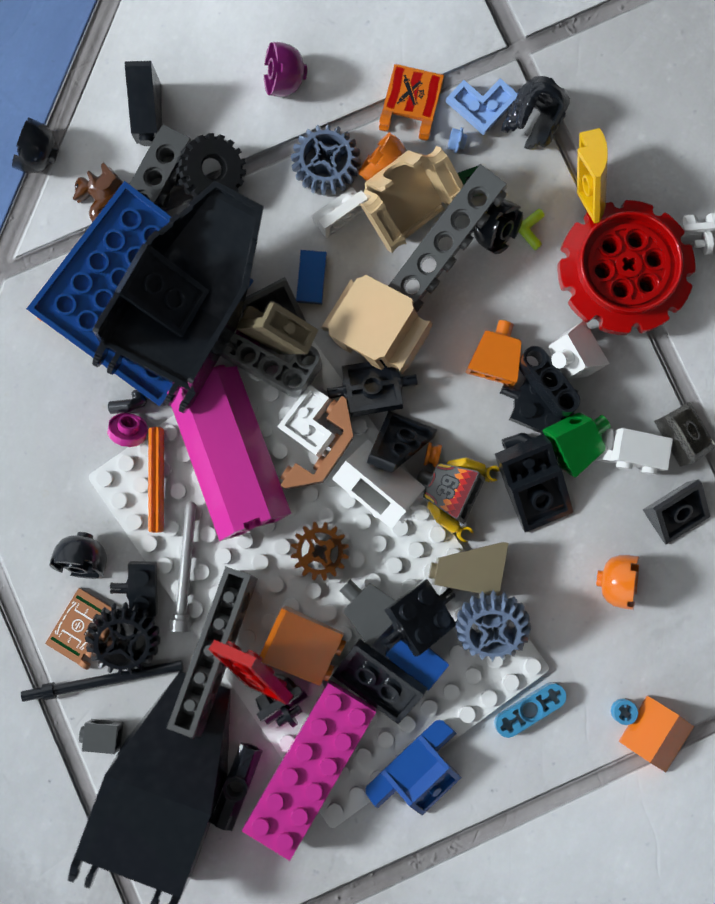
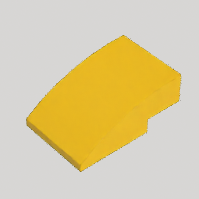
M600 128L579 133L577 155V195L594 223L600 222L604 214L607 193L608 148L605 136Z

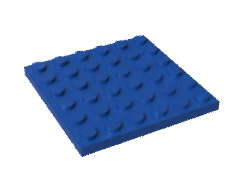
M124 181L26 309L94 358L100 343L93 332L94 325L115 293L116 288L141 245L145 244L153 232L159 231L169 223L171 216ZM250 278V281H249V286H248V288H249V287L251 286V284L254 282V280L251 279V278ZM109 350L102 365L108 368L115 353ZM125 358L122 359L119 368L114 373L159 407L164 402L167 392L173 385Z

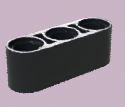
M539 346L527 348L520 357L519 369L556 417H569L580 405L578 393L559 368L552 364L551 358L544 349ZM532 356L536 358L538 366L530 365L527 357ZM543 378H551L554 382V387L546 386ZM561 398L567 399L570 402V409H565L561 406Z

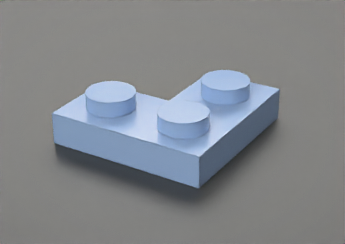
M500 78L482 96L463 80L446 98V103L484 136L512 106L518 93Z

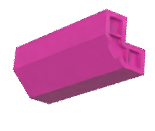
M215 366L194 403L186 413L178 410L181 401L187 394V391L180 388L171 407L219 541L239 537L255 527L276 523L292 514L237 366Z

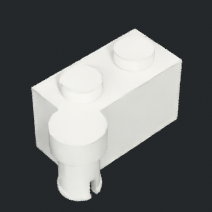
M626 428L616 429L615 431L614 429H608L603 433L602 439L606 448L596 460L616 463V468L632 470L633 467L641 468V473L657 475V471L668 470L673 438Z

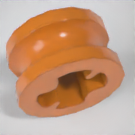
M431 442L428 443L424 459L425 466L432 464L436 468L442 445L433 446Z

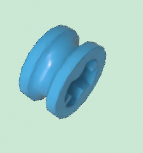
M618 699L611 706V715L620 724L630 725L636 721L638 709L631 701ZM629 705V717L622 716V719H620L621 712L619 708L621 706L626 708Z

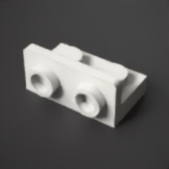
M350 188L314 213L312 220L325 238H327L364 212L359 203L367 202L368 198L362 190L357 193L354 188Z

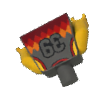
M467 457L449 460L446 464L439 463L434 473L422 469L416 479L426 487L423 497L428 500L427 508L435 521L451 533L456 532L457 538L462 542L468 541L461 537V532L467 529L473 533V530L466 525L460 526V523L465 524L484 481L490 483L498 481L490 477V470L500 472L498 466L486 468L485 464Z

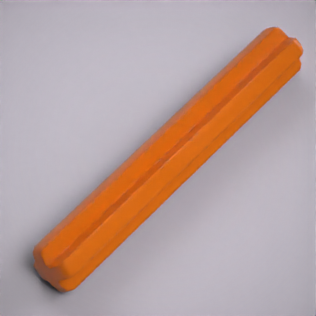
M162 427L149 428L148 531L151 533H161L164 531V429Z

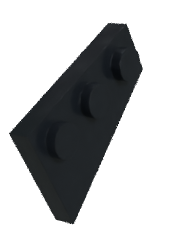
M388 411L367 463L393 473L435 437L438 429Z

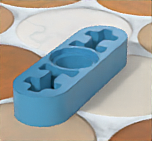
M553 682L543 685L498 713L494 720L495 729L503 737H514L562 707L566 701L565 690ZM550 689L555 692L559 690V694H557L558 700L554 702L550 699L544 702L547 708L543 710L542 704L536 697L540 695V698L544 700L549 696L548 691ZM528 702H533L537 705L538 710L533 717H526L523 714V706ZM515 710L525 721L520 724L518 719L512 722V729L509 731L506 728H500L503 725V718L506 717L508 720H512L516 717L513 713Z

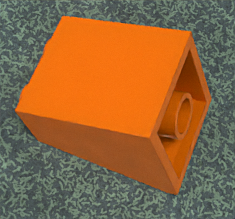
M285 605L281 608L260 653V656L263 658L261 662L320 686L323 680L328 682L335 667L330 663L334 655L340 656L346 644V641L342 640L344 633Z

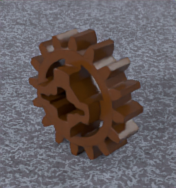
M313 522L312 530H309L306 526L303 527L305 532L303 536L296 533L295 537L299 542L298 544H291V547L297 549V553L292 554L291 558H298L299 562L294 567H303V576L310 572L312 573V580H316L317 576L321 575L325 581L329 572L334 577L337 576L336 567L344 569L345 566L341 563V560L349 559V556L343 553L344 549L349 548V544L341 543L345 535L337 536L338 528L336 526L330 531L328 530L327 522H324L322 528L318 527L317 522ZM325 533L330 535L332 538L327 541L319 540L315 534ZM307 539L309 550L306 555L302 556V547ZM313 540L319 546L325 545L327 547V550L324 552L327 563L320 556L315 557L313 555L316 551ZM338 546V557L333 563L330 558L331 551ZM313 561L320 562L325 569H314L309 564Z

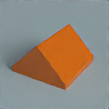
M646 696L638 709L636 721L628 725L619 742L666 773L694 726L680 715L651 697Z

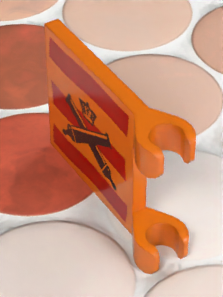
M394 64L379 120V130L389 131L392 114L422 121L419 139L428 141L444 75Z

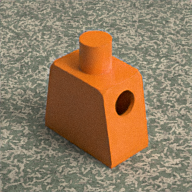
M499 320L495 332H484L465 373L498 383H505L512 387L517 383L521 340L511 337L513 323Z

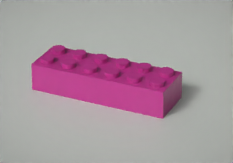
M329 679L246 820L242 832L290 861L376 714V708Z

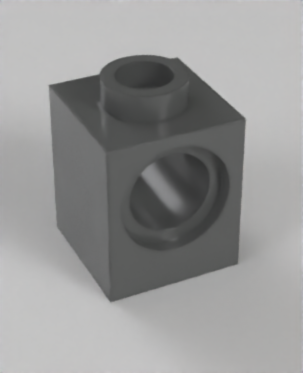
M97 719L87 721L81 727L79 733V743H82V751L106 754L117 753L121 748L123 722Z

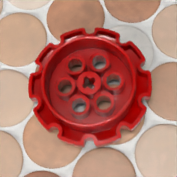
M625 200L621 208H617L613 202H608L600 222L594 223L587 212L583 218L585 224L576 222L562 243L560 250L566 254L567 258H562L557 264L560 288L562 291L571 292L572 297L569 299L568 305L575 314L586 323L592 319L597 320L600 331L615 335H627L631 332L632 327L637 328L641 334L654 330L669 320L668 311L673 313L679 311L691 293L693 285L687 281V277H690L696 271L692 245H686L681 242V237L685 234V231L679 223L666 212L660 216L653 213L654 207L651 204L635 200ZM628 239L636 240L638 248L632 247ZM602 244L610 245L613 253L605 252ZM647 257L653 258L657 263V267L650 266L647 262ZM628 265L629 269L625 271L622 267ZM595 269H602L606 274V278L598 277ZM639 282L648 284L649 292L643 291L640 288ZM613 288H620L624 293V297H617L614 294Z

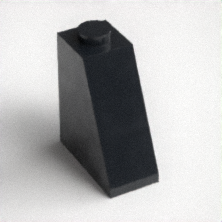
M125 61L131 135L136 144L150 146L162 125L161 82L152 61Z

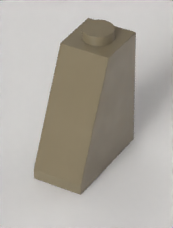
M500 542L436 558V563L431 562L428 578L433 579L432 585L481 594L483 591L486 595H491L494 590L496 595L500 596L509 543Z

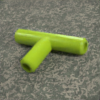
M537 209L525 220H522L519 233L533 250H537L542 246V242L530 229L545 217L541 209Z

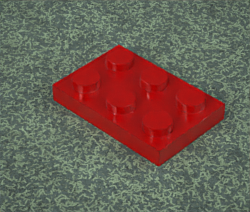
M216 640L213 641L208 650L246 687L288 705L293 695L285 687L287 683L273 675L275 671L261 662L263 658L251 650H248L246 653L242 652L240 647L230 641H227L226 644Z

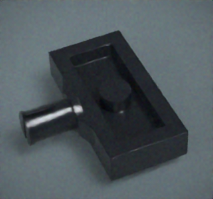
M130 561L128 563L127 582H111L110 594H126L129 601V609H133L137 604L139 606L138 612L141 613L147 609L149 612L148 617H156L158 614L157 562Z

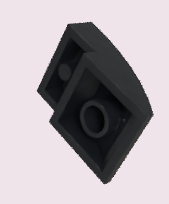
M544 434L495 453L504 484L525 533L574 513L562 469L557 464L551 441Z

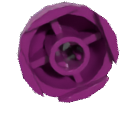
M283 42L269 43L264 63L265 66H268V75L264 74L266 93L276 97L289 96L298 90L302 80H306L307 64L303 63L299 50L292 45Z

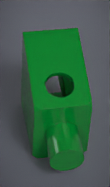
M575 413L543 429V433L552 443L560 468L576 478L605 451L606 446L601 434L611 428V425L603 415L593 420L582 413Z

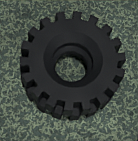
M208 133L205 136L200 135L181 150V155L177 158L176 162L179 164V167L176 168V175L180 174L181 179L178 182L180 186H185L184 192L187 195L190 193L193 195L192 199L214 181L236 192L243 185L244 180H242V177L246 175V169H243L242 165L246 164L245 158L240 159L239 154L242 151L240 148L235 149L233 147L235 142L231 139L226 141L224 140L225 136L221 134L214 136V133ZM212 158L219 162L221 174L218 178L210 179L204 175L202 164L206 159Z

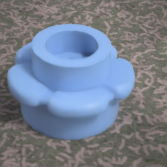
M462 127L460 130L452 128L449 137L448 149L454 150V153H457L459 149L464 150L467 134L463 133Z

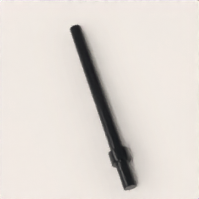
M178 660L147 666L142 671L137 668L132 675L127 670L121 676L116 672L55 684L54 682L42 684L40 688L21 691L22 702L41 698L50 700L57 698V695L183 671V661Z

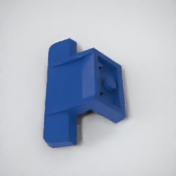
M443 720L434 721L366 786L365 792L372 804L379 808L397 791L409 807L420 815L426 813L462 778L438 753L457 733Z

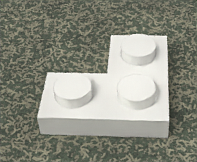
M309 385L277 427L320 458L336 437L317 422L332 400Z

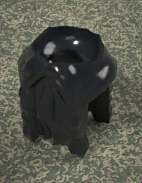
M546 76L533 77L518 90L517 98L509 109L501 131L508 133L509 130L523 129L535 107L541 114L524 148L531 149L538 145L545 148L552 142L553 135L557 132L558 127L566 116L570 98L565 89L558 86L553 78Z

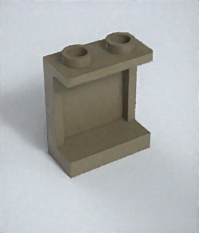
M275 302L269 303L265 313L252 306H247L236 327L240 332L278 354H308L319 330Z

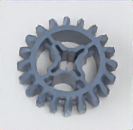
M329 124L326 125V130H321V127L317 125L315 133L307 129V138L299 136L300 144H294L293 150L295 153L291 155V161L294 162L292 170L297 172L295 175L297 181L303 180L302 186L304 188L311 185V192L313 194L317 192L318 188L321 189L323 196L326 195L327 189H331L333 195L336 194V187H339L342 191L346 190L345 182L353 184L354 179L352 176H358L359 169L357 167L361 165V159L358 158L360 156V149L355 148L356 140H349L350 134L348 131L341 135V128L339 126L334 131H331ZM324 144H332L334 146L327 147ZM314 148L316 156L311 159V163L305 165L308 153ZM346 155L347 163L338 172L336 164L341 161V157ZM325 173L329 177L318 176V174Z
M494 590L488 596L482 591L480 598L472 595L470 603L464 602L462 610H459L457 613V638L462 642L464 649H469L471 656L479 653L481 660L488 656L492 662L495 657L500 656L504 661L506 654L514 657L516 650H523L524 643L528 642L531 631L529 613L525 611L523 603H517L515 596L508 599L505 591L500 596H497ZM509 619L515 624L512 629L508 627L507 621ZM473 623L478 625L480 630L478 633L472 628Z

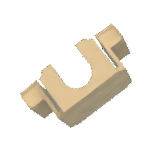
M436 146L434 151L428 155L407 150L394 162L365 182L364 194L367 196L368 201L359 204L387 250L393 253L398 246L407 244V237L444 210L442 202L450 205L464 185L449 157L441 147Z
M364 275L361 278H356L355 282L352 279L349 281L321 328L323 331H329V336L345 351L351 353L355 350L364 356L372 366L380 370L384 368L379 359H382L387 367L397 368L403 374L409 368L425 342L433 324L431 320L426 321L418 316L413 307L414 301L412 298L368 275Z

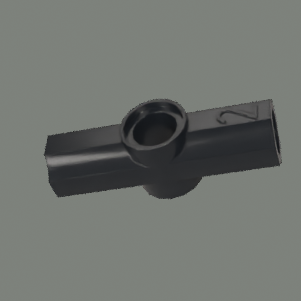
M243 742L239 745L210 822L224 831H233L263 752L257 746ZM234 780L240 781L243 784L244 790L241 792L233 791L230 787V782Z

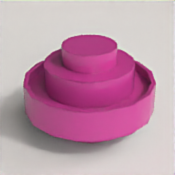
M120 413L109 420L107 434L114 443L120 446L134 447L145 441L148 426L141 417L135 414Z

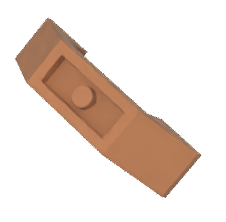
M343 396L338 401L333 399L325 411L329 414L326 418L327 421L341 430L342 434H335L336 437L328 446L331 448L326 457L321 455L313 467L316 470L314 475L297 463L293 467L288 465L280 477L283 480L281 486L286 490L324 483L352 442L353 432L347 401Z

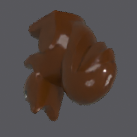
M104 162L101 164L103 173L97 177L92 172L87 171L89 181L84 177H79L75 182L73 200L81 203L91 196L95 200L89 209V217L92 222L123 183L116 173Z

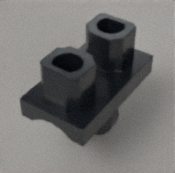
M287 677L284 679L287 683L285 687L293 695L288 705L278 700L274 701L273 698L264 694L255 699L260 711L257 713V716L261 722L264 721L267 725L274 720L279 727L287 722L293 728L298 725L295 717L303 712L298 704L308 698V695L304 689L297 686L292 679Z

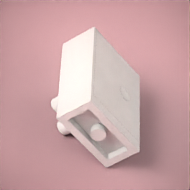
M367 439L344 462L332 479L345 489L352 499L358 500L372 512L375 518L381 519L392 529L398 520L401 523L407 520L423 500L419 495L426 487L401 467L392 473L367 463L374 445Z

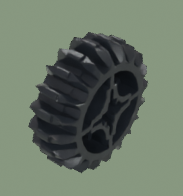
M127 602L123 604L122 608H119L114 603L111 611L104 607L101 610V615L95 614L93 616V622L88 624V633L85 636V641L87 642L86 650L87 652H92L91 661L99 660V669L106 665L108 666L107 671L109 674L113 669H118V673L121 676L124 670L127 669L132 675L135 667L142 671L145 663L150 664L153 661V655L158 653V645L161 641V637L158 635L160 628L155 626L156 619L154 617L147 618L149 613L147 609L140 613L138 612L139 606L137 604L133 609H129ZM106 628H109L110 637L104 643L101 634ZM143 634L145 643L140 649H137L136 641Z

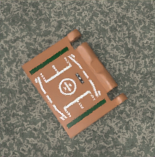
M78 588L45 644L77 663L80 667L88 670L91 664L83 660L84 655L90 658L92 653L86 650L87 642L85 641V636L88 633V624L93 622L95 614L101 615V610L104 607L111 611V606L82 588ZM106 628L101 634L104 643L110 634L109 628Z

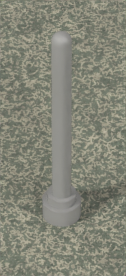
M192 501L188 502L185 507L176 614H173V618L169 621V631L191 632V620H189V615H187L196 517V504Z

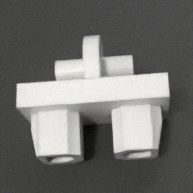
M715 213L707 215L703 223H698L695 215H685L680 224L685 231V234L681 237V242L686 245H693L694 248H701L704 255L711 254L715 246Z

